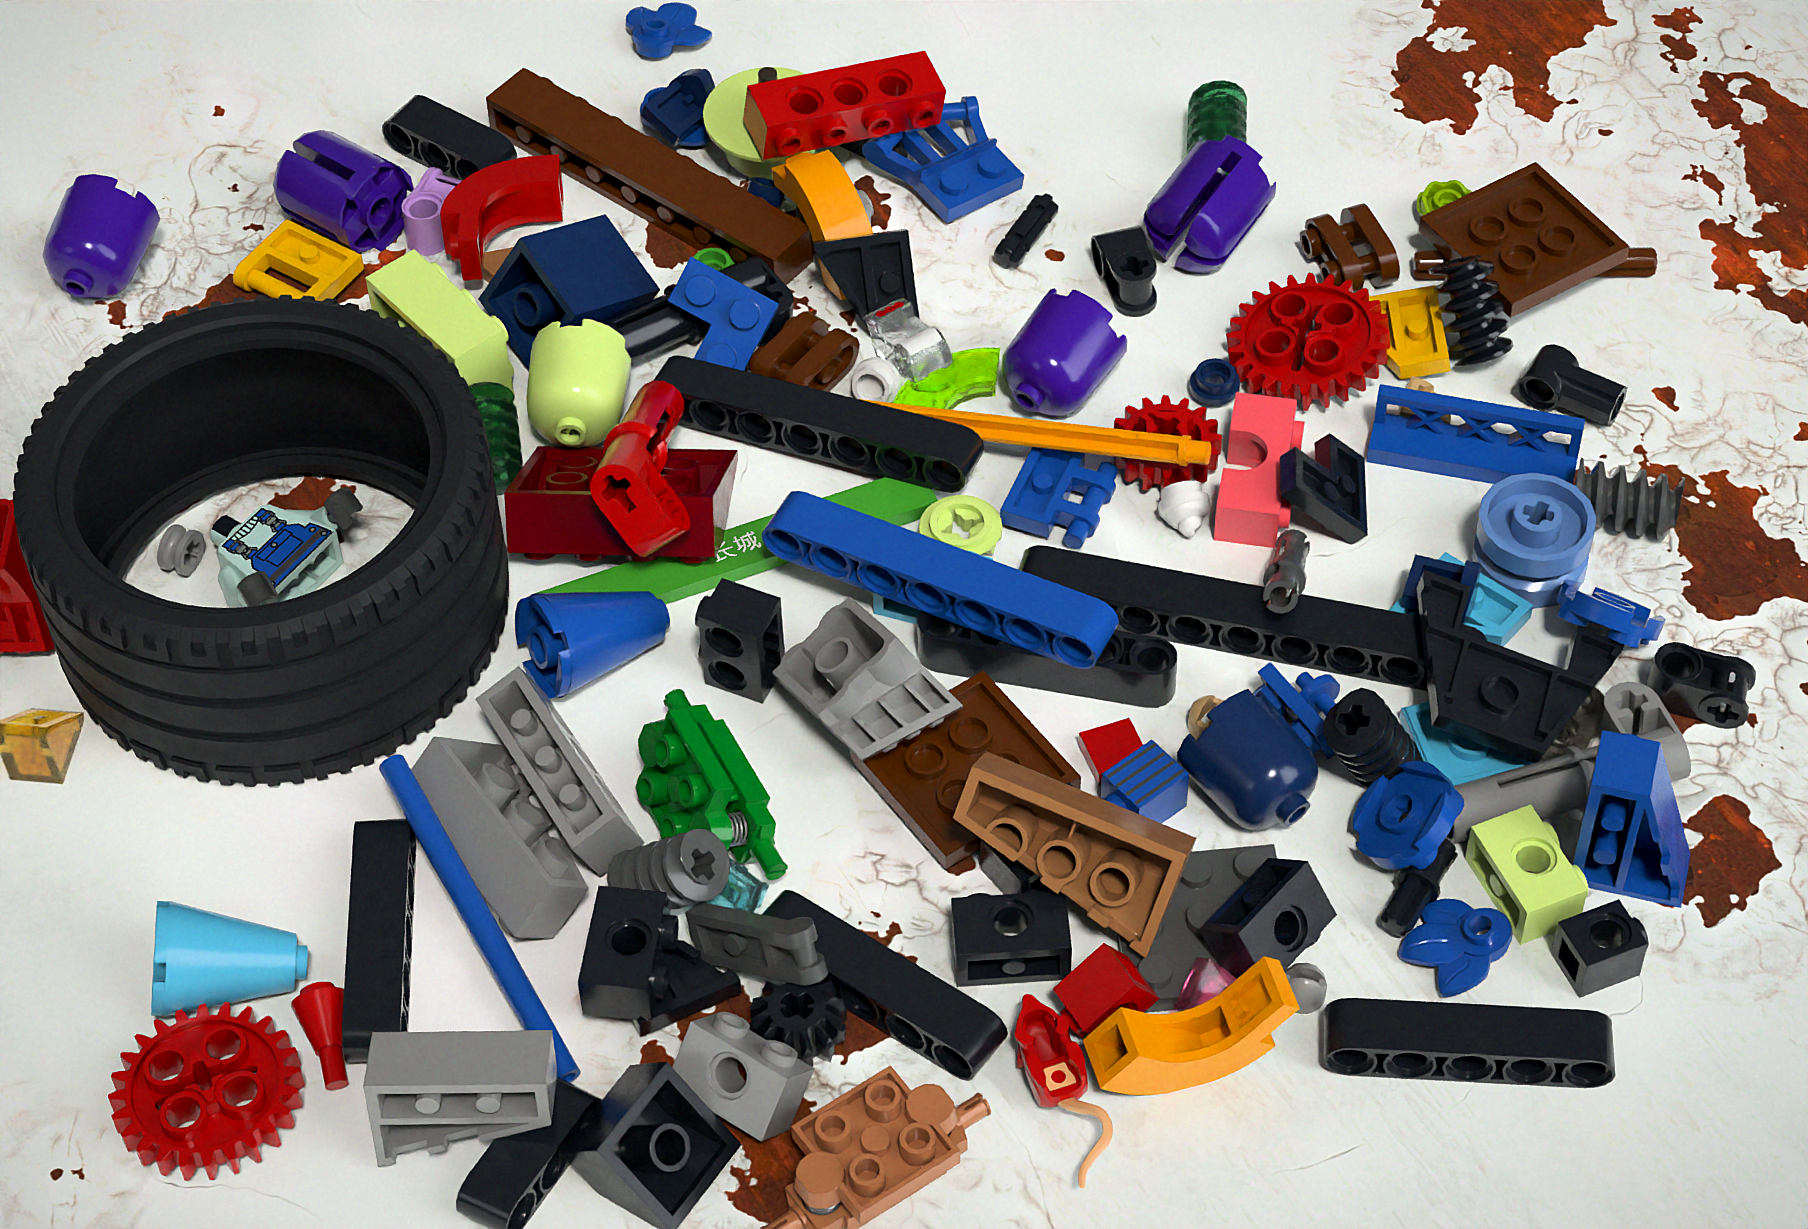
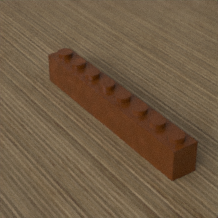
M523 67L486 97L490 128L506 136L514 146L532 156L559 154L562 173L699 251L706 248L722 249L729 254L735 263L753 255L758 256L786 285L813 262L812 236L807 224L798 217H792L769 204L764 198L747 192L733 184L726 177L711 172L697 164L690 157L681 155L661 144L656 138L647 136L632 128L620 118L611 116L596 108L584 98L575 96L555 85L550 79L541 77Z

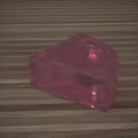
M1197 957L1174 1009L1180 1012L1201 1005L1220 994L1237 978L1212 959Z

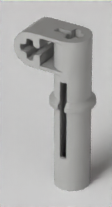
M1624 682L1611 687L1605 693L1603 701L1602 730L1620 734L1639 732L1636 736L1660 742L1671 782L1689 777L1691 773V760L1685 739L1653 689L1636 682ZM1571 745L1563 749L1561 756L1454 785V788L1464 798V807L1460 815L1456 817L1446 839L1452 844L1469 840L1471 826L1530 804L1540 819L1575 809L1583 813L1599 745L1583 750Z

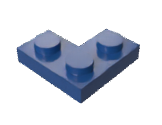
M690 257L668 299L672 304L711 324L694 359L742 371L747 370L752 355L758 349L781 304L693 257Z

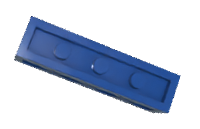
M1380 384L1366 462L1496 484L1511 475L1526 473L1552 475L1573 484L1585 419ZM1392 404L1409 407L1415 414L1409 417L1388 414L1387 406ZM1445 414L1460 416L1465 423L1459 426L1446 424L1440 417ZM1496 423L1509 424L1517 431L1511 434L1496 432L1491 426ZM1547 432L1571 435L1570 445L1547 441L1542 435Z

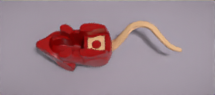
M1025 994L1022 997L1021 1010L1017 1018L1016 1031L1014 1032L1018 1042L1017 1068L1024 1069L1025 1067L1026 1076L1036 1102L1041 1107H1062L1068 1111L1092 1115L1102 1123V1135L1084 1159L1079 1170V1187L1084 1188L1088 1169L1112 1139V1121L1108 1113L1101 1107L1078 1100L1088 1090V1079L1083 1052L1075 1041H1071L1068 1033L1069 1019L1067 1016H1059L1053 1009L1042 1004L1033 995Z

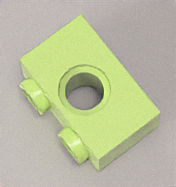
M1531 804L1471 826L1465 860L1497 910L1508 918L1512 933L1520 945L1555 932L1559 921L1583 912L1586 896L1589 891L1587 880L1582 870L1577 865H1571L1560 849L1559 839L1554 828L1548 822H1542Z

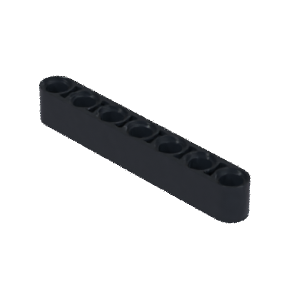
M675 355L669 357L653 380L670 383L680 391L684 399V412L678 423L679 425L942 492L954 493L960 491L965 486L984 453V443L978 433L961 424L686 356ZM664 410L660 419L667 421L669 417L667 411Z

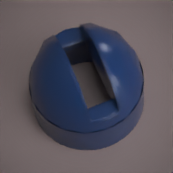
M750 177L747 192L764 198L769 204L780 209L784 202L785 194L774 185V181L762 177Z

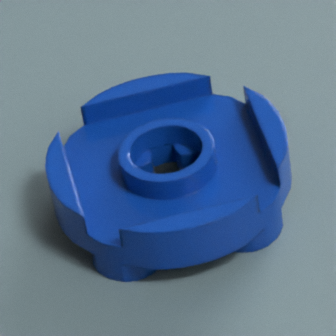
M1573 580L1563 581L1556 602L1561 605L1557 614L1560 618L1582 627H1588L1589 623L1608 627L1610 629L1607 637L1634 648H1638L1639 644L1648 645L1650 640H1658L1666 621L1663 616L1659 615L1648 619L1651 609L1637 602L1595 587L1592 596L1578 591L1581 582Z
M1410 761L1399 765L1404 772L1397 774L1391 780L1382 775L1374 781L1363 794L1353 816V829L1359 833V842H1355L1358 849L1376 865L1385 869L1396 870L1410 866L1411 868L1421 870L1429 866L1435 860L1438 847L1449 834L1456 817L1460 815L1464 807L1463 796L1454 788L1451 780L1437 767L1424 761ZM1403 813L1408 814L1404 820L1399 822V818Z

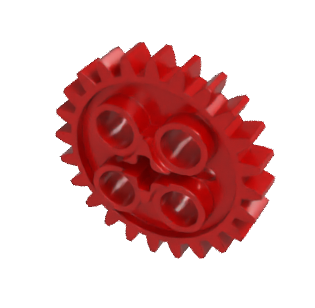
M1308 273L1305 283L1298 284L1293 275H1289L1287 286L1283 288L1271 281L1269 282L1270 294L1264 295L1261 292L1253 291V305L1240 303L1238 305L1240 317L1230 319L1231 332L1226 334L1229 363L1235 368L1240 382L1246 381L1248 393L1253 394L1262 390L1264 396H1280L1281 398L1301 400V406L1304 411H1308L1311 401L1319 399L1324 408H1329L1330 396L1337 395L1344 402L1349 401L1348 389L1352 387L1364 392L1366 390L1365 377L1378 379V365H1384L1388 362L1387 349H1390L1391 346L1387 314H1381L1380 301H1369V290L1367 288L1353 293V281L1351 279L1346 280L1339 287L1335 286L1333 274H1329L1323 283H1316L1314 274ZM1313 319L1315 321V330H1313ZM1301 351H1304V352H1303V355H1304V362H1303V364H1302V354H1301Z
M229 1002L223 1003L217 1015H210L206 1004L199 1005L196 1017L190 1019L182 1009L175 1012L176 1024L170 1027L159 1019L154 1020L157 1035L150 1038L142 1034H136L134 1038L140 1052H122L120 1058L125 1071H117L111 1074V1079L116 1091L108 1094V1099L114 1112L111 1117L117 1132L121 1133L120 1135L127 1151L136 1150L140 1163L144 1167L156 1160L162 1176L168 1175L176 1165H179L184 1181H189L197 1167H204L209 1180H215L218 1165L224 1163L227 1164L234 1174H238L240 1171V1157L247 1155L251 1160L259 1163L262 1161L258 1148L259 1145L266 1143L273 1147H279L281 1142L276 1127L294 1128L295 1122L290 1109L302 1108L303 1101L299 1089L305 1086L296 1047H291L286 1030L276 1032L272 1017L269 1015L257 1022L253 1009L250 1006H247L237 1017H234ZM235 1054L230 1058L220 1060L225 1055ZM179 1074L173 1079L163 1081V1079L170 1075ZM249 1099L252 1100L250 1103L246 1105L236 1106V1104L240 1103L241 1101ZM195 1121L193 1124L187 1127L179 1128V1126L185 1122Z

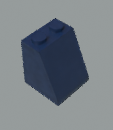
M604 214L519 238L478 300L490 316H496L503 323L508 332V342L529 370L532 343L538 332L552 322H561L560 328L565 326H581L583 319H591L601 323L653 300L660 291V288L607 215Z

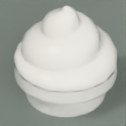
M870 357L863 360L856 366L852 374V391L857 399L891 403L899 395L902 387L898 369L890 361L880 357Z
M1182 481L1164 487L1160 492L1162 500L1158 503L1160 516L1171 527L1180 530L1184 536L1192 537L1195 534V530L1202 525L1203 517L1209 513L1211 504L1208 493L1202 491L1201 483L1198 481Z

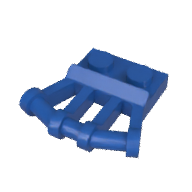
M964 96L960 102L944 103L940 124L922 129L888 134L878 138H869L862 147L863 154L870 163L910 184L946 223L1022 189L1025 175L996 146L997 139L987 137L979 116V104L976 96ZM963 121L971 145H967L946 122ZM924 129L948 155L940 157L917 131ZM900 141H902L904 143V149L919 164L898 154L892 149Z

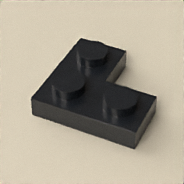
M1330 433L1314 443L1315 460L1297 447L1281 455V496L1291 506L1298 507L1320 522L1326 530L1336 533L1352 545L1368 536L1365 458Z

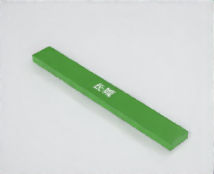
M887 477L823 497V499L897 526L919 520L924 511L932 503L938 501L930 488ZM774 514L725 530L724 540L716 556L709 557L705 562L684 563L674 556H658L655 560L648 562L630 561L537 593L650 591L657 599L663 600L666 605L714 589L722 578L735 582L791 562L774 555L763 543L762 532Z

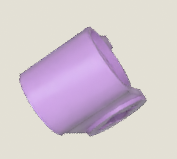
M430 167L425 171L420 182L410 195L403 200L401 207L407 247L410 251L415 249L420 255L429 256L440 253L445 249L440 211L449 192L462 180L445 176L442 170Z

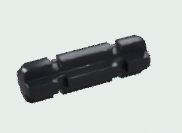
M1047 193L1043 196L1035 195L1026 207V210L1022 212L1007 232L1005 239L1003 238L994 250V257L1000 261L1001 267L1008 269L1010 266L1018 267L1027 255V252L1030 251L1045 231L1048 223L1050 224L1056 216L1059 205L1053 201V196Z

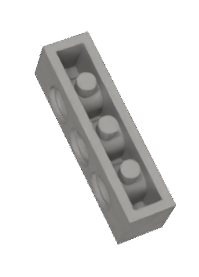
M519 666L475 699L571 849L600 877L608 871V866L615 855L624 850H632L645 843L547 694Z

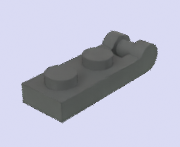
M699 902L685 912L695 948L701 951L702 960L711 965L798 985H811L823 980L828 975L824 956L816 952L814 942L817 940L818 935L812 918L797 917L785 920L705 902Z

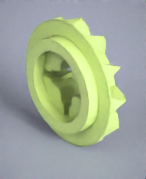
M953 495L939 499L924 511L919 522V532L922 535L966 551L975 552L979 555L984 553L994 554L996 543L1002 539V521L997 510L988 502L974 496ZM953 521L964 532L969 531V538L964 539L958 533H952Z

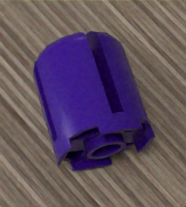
M325 130L302 134L292 144L295 152L290 150L284 152L277 163L273 188L278 203L289 217L359 254L372 248L384 251L398 238L404 229L401 205L407 197V190L410 192L414 190L411 176L402 167L334 132Z
M1225 135L1221 141H1202L1203 137H1201L1151 199L1144 213V233L1154 251L1167 261L1183 241L1186 243L1187 246L1178 256L1175 266L1189 273H1205L1220 268L1275 198L1276 181L1270 186L1267 175L1258 164L1263 157L1247 143L1230 135Z

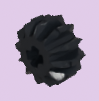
M765 981V985L762 988L763 997L753 998L750 1005L751 1023H749V1030L766 1040H776L789 1045L798 1053L797 1058L811 1067L814 1065L813 1058L815 1057L831 1062L832 1056L835 1054L834 1046L844 1045L846 1038V1024L844 1023L847 1019L846 1004L843 1003V999L837 998L836 988L833 987L832 981L818 986L817 983L798 985L785 981L779 986Z

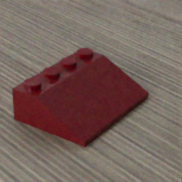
M537 446L504 492L508 553H524L525 558L532 560L548 559L555 554H575V558L582 561H596L605 558L606 555H626L627 560L633 562H648L655 560L658 556H674L684 563H701L707 561L709 557H715L724 540L738 463V450L668 448V459L660 473L685 506L691 525L688 531L647 557L639 556L626 544L591 496L590 482L604 456L603 447Z

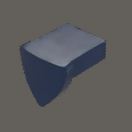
M707 69L684 71L672 80L669 86L644 105L640 116L672 146H676L704 123V104L709 94L715 88L710 72Z
M1415 554L1404 588L1401 607L1419 611L1417 585L1424 570L1471 587L1461 624H1465L1475 604L1482 563L1466 560L1465 566Z

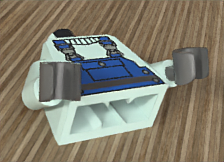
M348 487L336 490L326 499L324 506L317 510H284L267 504L260 506L243 523L228 515L220 517L211 529L210 539L218 545L216 554L221 569L218 574V582L228 607L265 605L316 591L344 563L336 529L341 528L345 530L349 528L352 524L350 515L363 509V505Z

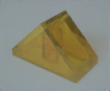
M31 708L1 719L0 754L10 780L63 784L84 724V712Z

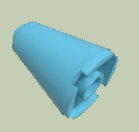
M157 901L151 1016L173 1015L177 1010L181 1009L184 1012L194 1011L201 1004H206L207 1008L223 1005L224 1002L234 1003L294 991L295 979L306 980L307 945H297V935L293 932L173 901Z

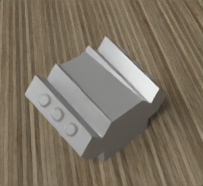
M850 596L841 604L827 611L822 617L819 626L803 642L791 647L783 656L780 665L772 672L774 674L773 677L844 745H847L862 761L880 752L886 753L894 749L904 739L911 740L921 733V730L927 727L933 728L941 724L944 718L963 709V705L916 659L898 637Z

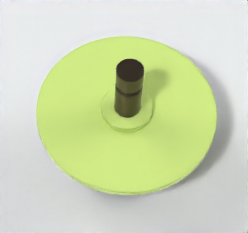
M782 67L749 69L725 79L709 94L703 109L704 127L710 139L719 148L724 150L728 162L737 171L749 177H762L773 180L771 168L784 164L785 160L790 157L780 156L766 160L762 159L743 120L747 85L803 75L805 73ZM818 149L810 150V151H805V152H800V153H811V154H814V153H815V154H816L817 151H818Z

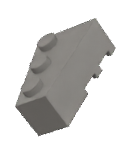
M552 1030L372 1032L363 1088L378 1167L394 1164L399 1153L426 1147L429 1154L447 1151L448 1141L478 1134L481 1142L551 1125L557 1080V1064Z

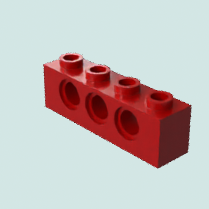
M920 51L747 85L743 120L762 159L766 160L940 124L946 89L926 51Z

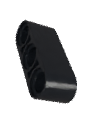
M414 95L382 125L384 138L395 151L428 168H438L443 171V175L459 180H464L471 174L488 166L517 158L516 149L506 136L423 95Z
M557 1076L551 1125L494 1139L462 1183L456 1199V1210L489 1229H523L570 1165L561 1155V1150L602 1099Z

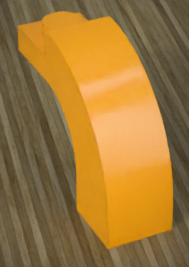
M829 150L816 154L798 153L788 157L784 164L771 168L774 185L799 208L810 230L813 241L873 233L864 206L850 177L839 160ZM818 257L824 286L841 301L845 300L846 297Z
M1263 956L1220 994L1201 1005L1170 1014H1149L1120 1007L1082 1041L1100 1089L1128 1095L1165 1094L1215 1081L1254 1062L1276 1046L1271 1032L1298 1011L1300 1007L1280 960Z

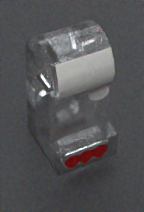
M902 297L865 316L876 357L890 361L903 378L917 383L925 379L931 372L939 368L945 369L952 365V354L942 333L936 327H929L917 318L912 304Z

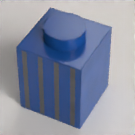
M1151 739L1102 773L1101 799L1159 823H1164L1187 806L1189 773Z

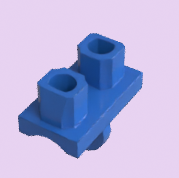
M1271 662L1261 668L1258 674L1263 685L1252 694L1256 696L1259 691H1262L1282 716L1287 714L1293 721L1290 724L1313 754L1320 751L1327 760L1335 755L1333 749L1328 746L1323 734L1324 720L1318 714L1323 712L1327 716L1329 710L1336 704L1335 699L1340 692V684L1330 674H1324L1314 679L1308 672H1303L1295 681L1302 689L1298 693Z

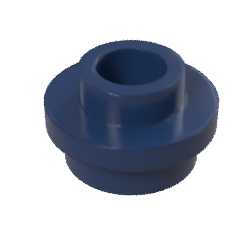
M1212 358L1201 362L1197 366L1196 370L1191 374L1189 387L1191 394L1198 401L1208 405H1223L1235 399L1236 392L1240 390V378L1232 364L1223 359Z

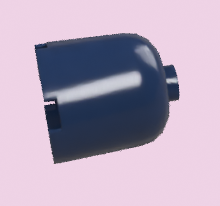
M1245 689L1227 698L1206 715L1212 724L1197 740L1191 734L1185 737L1177 752V763L1189 773V776L1223 812L1241 827L1256 831L1271 828L1280 823H1283L1284 826H1290L1301 819L1309 810L1310 803L1307 800L1314 791L1318 780L1317 760L1310 748L1262 691H1259L1254 696L1249 689Z

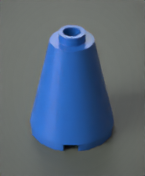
M650 591L534 593L520 599L517 602L515 611L517 645L527 643L531 660L522 662L526 674L547 694L549 699L562 698L662 642L665 637V631L670 626L667 606L663 600L657 599Z

